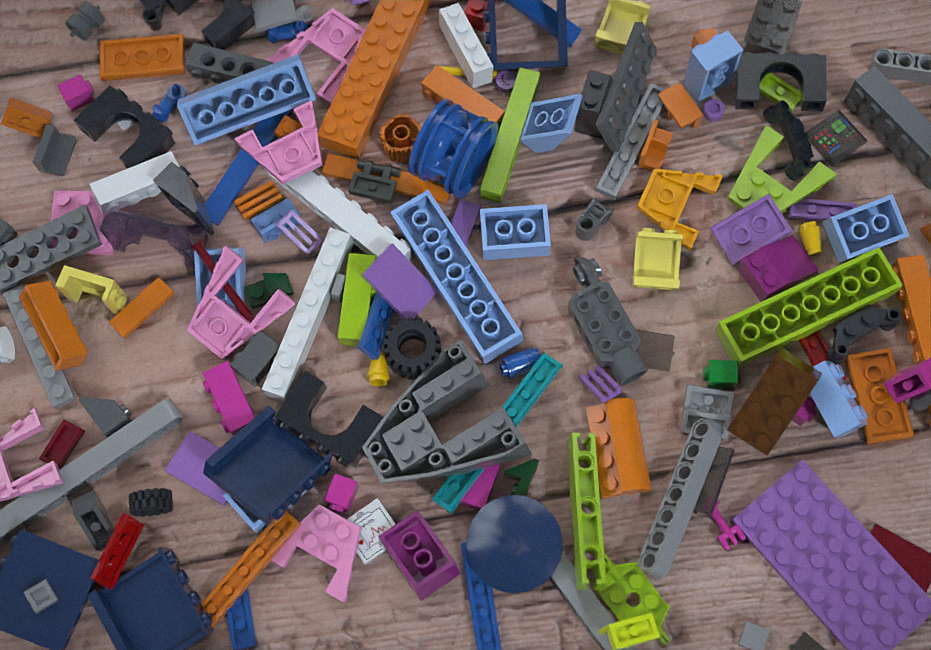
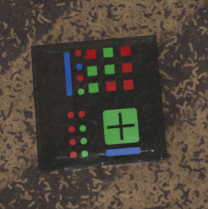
M839 109L806 132L809 142L832 167L868 141Z

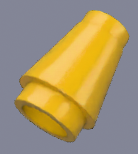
M812 221L799 225L800 231H798V234L808 252V256L821 253L820 226H817V222Z
M382 351L378 359H371L367 374L369 384L375 387L385 386L390 378L385 353Z

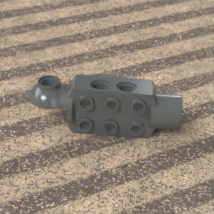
M575 257L574 275L581 286L585 285L586 288L572 296L568 302V312L597 365L601 368H610L620 386L629 384L648 372L638 353L642 340L610 283L600 281L599 277L602 276V271L594 258L589 260L584 257Z

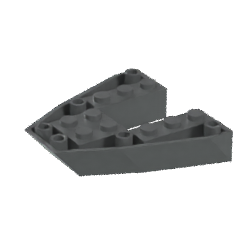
M461 340L443 350L438 358L433 360L434 363L419 375L391 406L362 447L381 483L412 482L461 475L533 455L503 407L445 444L442 443L431 421L489 386Z

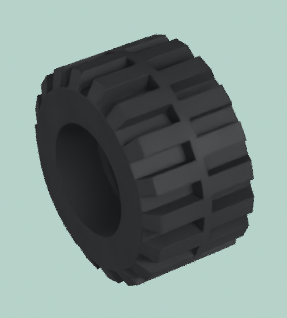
M407 317L408 321L404 322L403 319L398 320L399 325L393 324L390 326L391 332L387 331L385 334L386 340L383 341V350L391 370L394 373L398 372L402 378L407 375L408 379L413 380V376L419 377L428 366L434 363L433 360L438 358L442 349L435 327H431L430 322L426 320L423 323L422 318L418 317L416 321H413L412 317ZM417 339L426 345V349L418 357L409 358L399 352L402 344L408 340Z

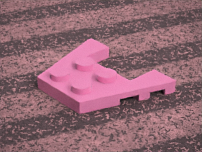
M311 101L294 109L303 127L264 147L261 146L253 130L235 138L237 144L283 185L322 166L314 107Z
M319 504L300 522L301 526L271 561L285 568L297 546L337 569L325 592L346 603L361 527Z

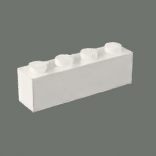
M459 3L439 9V27L471 87L475 88L492 82L493 65Z
M172 152L89 184L92 196L102 215L115 213L120 208L135 205L142 199L157 196L161 190L153 179L171 162L180 167Z

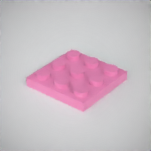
M54 191L50 221L86 205L89 207L102 245L82 255H114L119 210L112 214L102 215L91 191ZM78 229L70 233V239H74L77 236ZM54 239L51 242V249L57 246L58 239Z

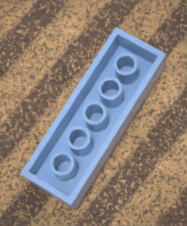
M297 54L178 99L177 107L194 145H198L296 108L309 101H314L316 97L300 55Z

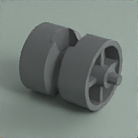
M84 1L78 7L79 13H73L65 21L66 26L71 31L70 36L74 37L76 35L81 40L86 41L93 34L92 28L97 29L106 20L99 11L101 7L99 5L95 7L90 2Z

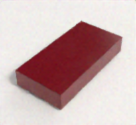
M63 419L39 459L46 464L54 461L58 465L59 470L62 469L85 430Z

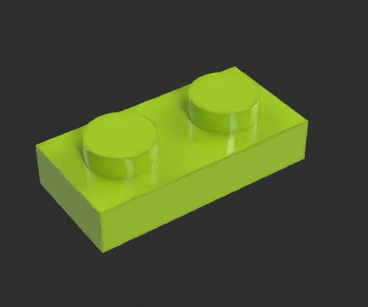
M769 73L761 80L760 94L775 104L781 100L786 101L791 113L801 102V92L774 74Z

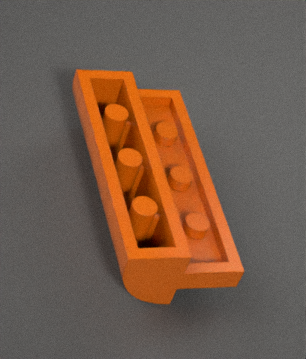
M615 398L603 404L586 407L590 433H595L601 497L607 499L626 494L630 496L652 491L635 400L631 398Z

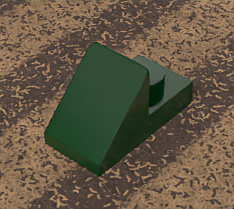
M262 273L264 280L244 287L252 310L266 305L278 289L288 296L294 294L286 273Z
M534 458L504 471L505 477L520 482L519 484H514L510 495H527L539 465L538 459Z

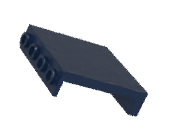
M270 406L265 408L205 461L203 471L206 477L268 526L274 520H280L285 514L286 508L289 505L294 506L300 500L305 490L310 491L320 476L324 477L327 475L332 467L330 462L333 456L330 453L327 457L323 458L291 432L288 433L278 427L279 423L274 420L276 411Z
M21 529L20 533H16L11 540L10 547L12 549L9 555L4 556L0 563V630L49 650H65L89 598L87 595L93 591L96 584L90 577L99 560ZM47 579L59 601L36 614L24 592Z
M157 548V554L118 579L113 589L94 590L87 595L116 650H186L214 631L211 625L213 623L212 617L207 611L202 609L200 605L201 598L195 590L190 588L188 584L190 579L183 569L180 570L176 563L178 558L172 549Z

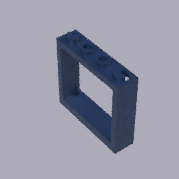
M484 0L488 1L489 9L484 10L485 23H489V32H485L486 45L490 44V53L486 54L493 65V70L568 67L566 0H556L558 60L497 63L495 0Z

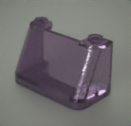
M139 210L111 212L105 216L100 227V231L113 249L125 252L129 244L139 245L142 235L168 241L171 247L178 249L179 254L185 257V265L195 269L194 251L190 247L202 240L205 248L208 239L207 232L196 223Z

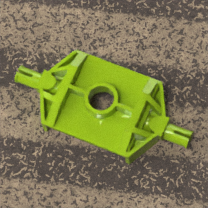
M605 552L606 585L598 593L619 621L652 613L660 635L657 639L662 646L666 645L671 639L664 632L661 625L664 622L670 605H667L639 568L638 562L616 565L613 564ZM634 593L639 597L640 603L638 606L632 607L628 605L626 601L628 594Z

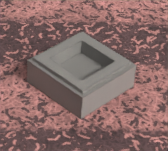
M338 273L331 296L334 302L341 303L346 277Z
M47 579L24 592L36 614L59 601Z
M746 621L738 645L749 650H764L770 630Z

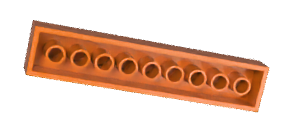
M432 0L379 1L318 131L320 147L357 160L360 159Z

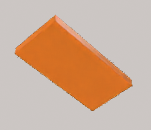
M183 34L100 41V78L102 81L185 74V37Z
M891 348L848 354L845 363L851 387L857 396L854 399L858 406H863L868 415V418H866L868 424L862 427L866 445L913 438L914 433L905 400L895 403L883 384L897 373Z

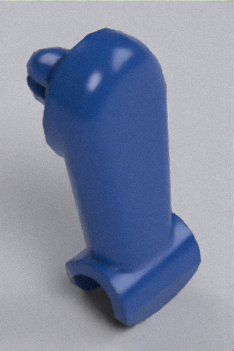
M297 20L290 24L268 29L267 36L271 43H275L279 39H296L300 32H305L309 28L305 22Z
M179 84L171 85L158 105L154 104L152 115L158 121L166 122L169 118V113L177 107L178 99L186 97L185 88Z

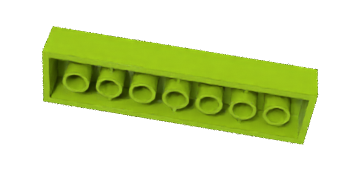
M878 247L719 321L715 332L730 359L737 361L739 369L855 314L868 304L872 306L894 296L903 284Z

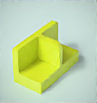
M652 613L608 624L598 630L599 635H608L612 650L628 649L637 644L660 637Z

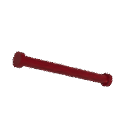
M200 240L190 248L197 252L213 274L216 263L204 248V242ZM228 281L224 285L223 290L240 314L251 323L255 317Z

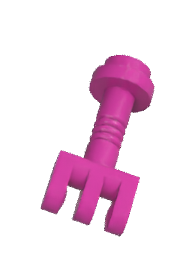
M711 497L701 503L703 507L701 510L703 513L709 512L719 526L722 534L716 538L727 552L731 549L726 541L727 539L733 546H736L738 541L734 534L741 541L745 540L746 536L738 524L730 528L716 507L720 504L719 501Z

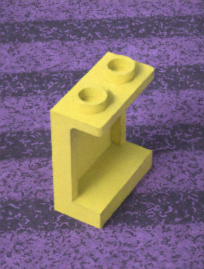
M609 0L600 29L597 30L594 47L622 55L634 23L643 22L646 25L650 5L642 1Z
M642 228V231L637 232L632 287L674 291L679 289L680 252L683 235L678 234L676 230H664V233H656L655 229Z
M64 265L55 285L69 301L78 303L82 292L100 296L112 313L116 315L126 305V294L115 280Z

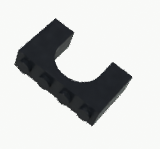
M199 0L165 1L180 16ZM219 0L224 4L222 13L201 30L208 45L225 50L256 25L254 10L248 4L244 5L242 0Z
M772 52L765 54L742 53L736 70V110H757L760 97V81L769 73H785L792 76L800 86L801 111L823 112L826 104V55H819L817 53L808 55L796 53L775 54Z
M109 85L74 119L78 128L95 142L117 122L128 120L139 124L140 133L138 138L119 157L127 169L165 154L175 144L172 137L173 132L166 125L160 126L157 123L158 120L151 113H144L142 111L143 108L136 101H129L127 99L128 96L121 89L116 90Z
M304 371L274 416L279 423L277 426L288 433L291 430L297 433V438L306 444L312 442L317 445L316 449L324 455L328 456L331 453L337 457L336 461L347 468L351 465L356 468L365 453L362 449L363 445L383 419V416L362 405L349 427L343 432L335 435H325L316 431L311 424V414L327 387L324 381Z

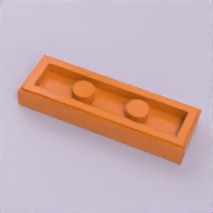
M158 277L114 316L109 323L126 339L175 293Z

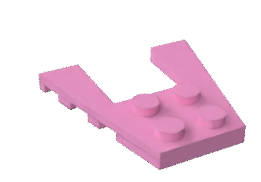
M332 8L312 23L309 29L305 32H300L296 39L288 45H283L278 49L279 52L272 57L269 56L266 60L276 63L300 54L309 43L340 63L317 92L318 98L331 105L366 30Z
M224 246L221 257L213 270L214 273L204 290L202 300L198 304L187 329L189 333L221 359L228 356L247 342L251 336L256 335L297 304L282 290L278 289L250 323L217 296L244 261L243 258L228 246Z
M35 408L30 410L31 414L23 421L19 419L11 426L12 429L2 437L0 436V502L64 483L58 465L54 461L15 481L12 480L3 451L45 429L40 414Z

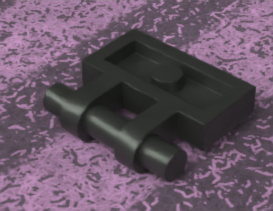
M358 160L357 169L363 170V173L354 171L348 190L349 194L391 204L397 181L390 178L391 176L399 178L401 169L393 168V165L388 164L385 166L374 164V161L370 160L366 162ZM372 172L383 175L382 177L373 176L371 174Z

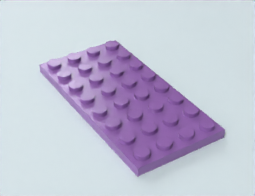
M803 460L731 521L734 525H739L748 541L845 650H892L931 615V598Z

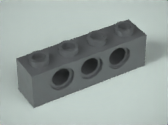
M193 43L185 63L192 77L209 79L217 84L273 64L271 61L198 43Z

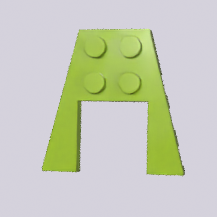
M766 125L730 192L728 201L742 210L765 195L770 194L782 214L788 207L799 203L804 197L812 192H816L830 180L833 181L837 174L821 162H818L791 192L758 168L784 139V136Z

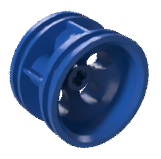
M443 99L431 111L416 138L409 159V173L415 177L419 176V179L423 181L429 179L437 181L444 185L446 193L453 194L458 199L464 198L474 187L488 163L497 139L498 124L494 121H488V118L484 116L479 117L463 109L460 104H454L452 100Z

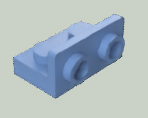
M289 198L251 219L264 243L274 241L284 233L276 226V223L290 209L301 218L299 211L295 209ZM292 216L289 218L292 223L297 227L300 223ZM287 223L283 225L287 230H293Z

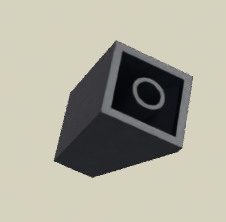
M589 70L581 93L582 99L576 116L574 132L604 139L596 126V122L613 80L611 75Z

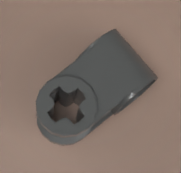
M596 197L577 219L575 234L582 241L592 239L598 230L610 219L614 211L612 208L608 209L598 202L599 199ZM587 225L590 229H583L581 226Z

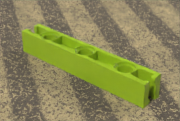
M519 68L480 188L481 199L502 203L521 144L519 140L531 103L535 100L540 84V72Z
M571 433L567 440L576 589H587L589 579H586V571L592 570L595 579L593 589L601 590L606 585L595 433H588L586 438L581 440V445H585V451L578 450L577 439L580 438V433ZM578 462L585 463L587 468H582ZM581 506L587 507L590 510V514L583 512ZM584 553H590L594 561H589Z

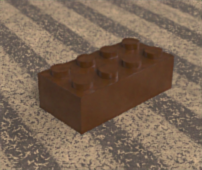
M780 348L727 431L768 456L819 381L822 373L783 348Z

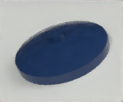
M508 495L487 503L475 515L467 534V554L473 570L487 585L502 592L523 593L540 587L555 573L562 557L563 536L555 516L543 504L526 496Z

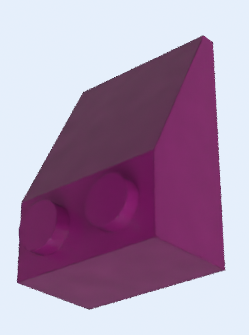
M793 235L757 249L742 258L737 267L760 302L788 290L819 271Z
M419 510L378 536L420 601L460 575L455 560Z

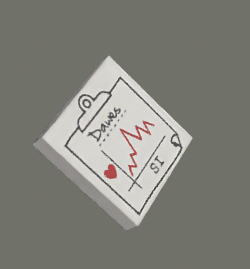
M377 498L346 519L361 527L357 554L365 565L386 551L378 536L396 525Z

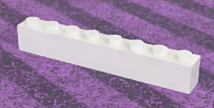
M264 168L267 175L333 228L351 234L353 244L367 255H376L377 258L389 244L393 243L408 260L412 258L411 247L405 240L401 239L399 241L394 237L391 229L387 226L382 227L379 225L377 219L372 214H365L357 202L346 199L345 194L339 188L331 187L324 176H317L312 170L283 185Z
M330 227L262 387L266 397L284 403L294 388L332 298L331 291L337 273H342L353 247L351 234Z

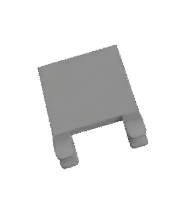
M261 0L252 3L257 32L297 20L310 21L312 19L311 13L304 14L310 11L309 6L303 5L296 11L293 0Z

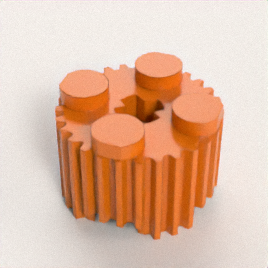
M397 113L396 116L392 117V120L388 119V123L385 122V125L380 128L382 149L387 159L391 162L409 163L414 143L422 128L420 123L416 122V119L413 120L412 117H409L407 113L405 115Z

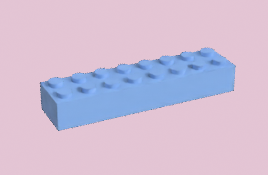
M429 190L390 212L394 223L410 245L413 253L484 364L523 342L522 332Z

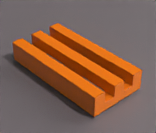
M271 180L236 199L234 203L246 221L281 202L283 198ZM274 194L276 195L275 197H273V198L267 200L266 202L262 203L263 200L269 198L270 196H272V195H274ZM258 205L257 207L249 210L248 212H245V210L251 208L252 206Z

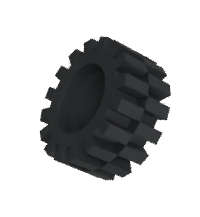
M153 488L137 490V492L134 491L129 494V511L132 516H158L173 510L172 490Z

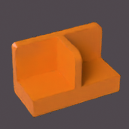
M680 82L659 93L658 98L668 110L667 119L669 121L674 119L680 128H684L689 124L693 129L700 126L703 114Z
M10 97L1 125L42 138L46 125L50 124L52 112Z
M654 119L638 165V167L650 171L661 168L673 136L672 132L657 128L659 120Z

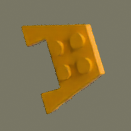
M654 169L637 205V209L663 231H678V234L683 235L681 245L691 251L699 231L678 223V220L692 188H697L715 196L723 175L715 174L712 176L704 175V173L700 172L689 174L677 170Z

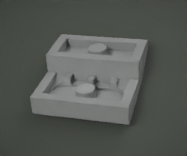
M687 384L680 432L690 433L696 421L705 419L721 432V439L727 440V429L730 426V413L734 392Z

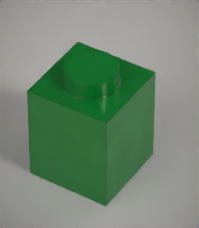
M709 360L702 371V379L706 381V387L734 389L738 383L737 361Z

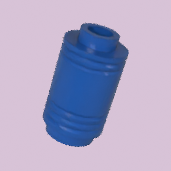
M529 348L502 358V363L499 364L502 375L512 379L527 374L541 357V353L538 348Z

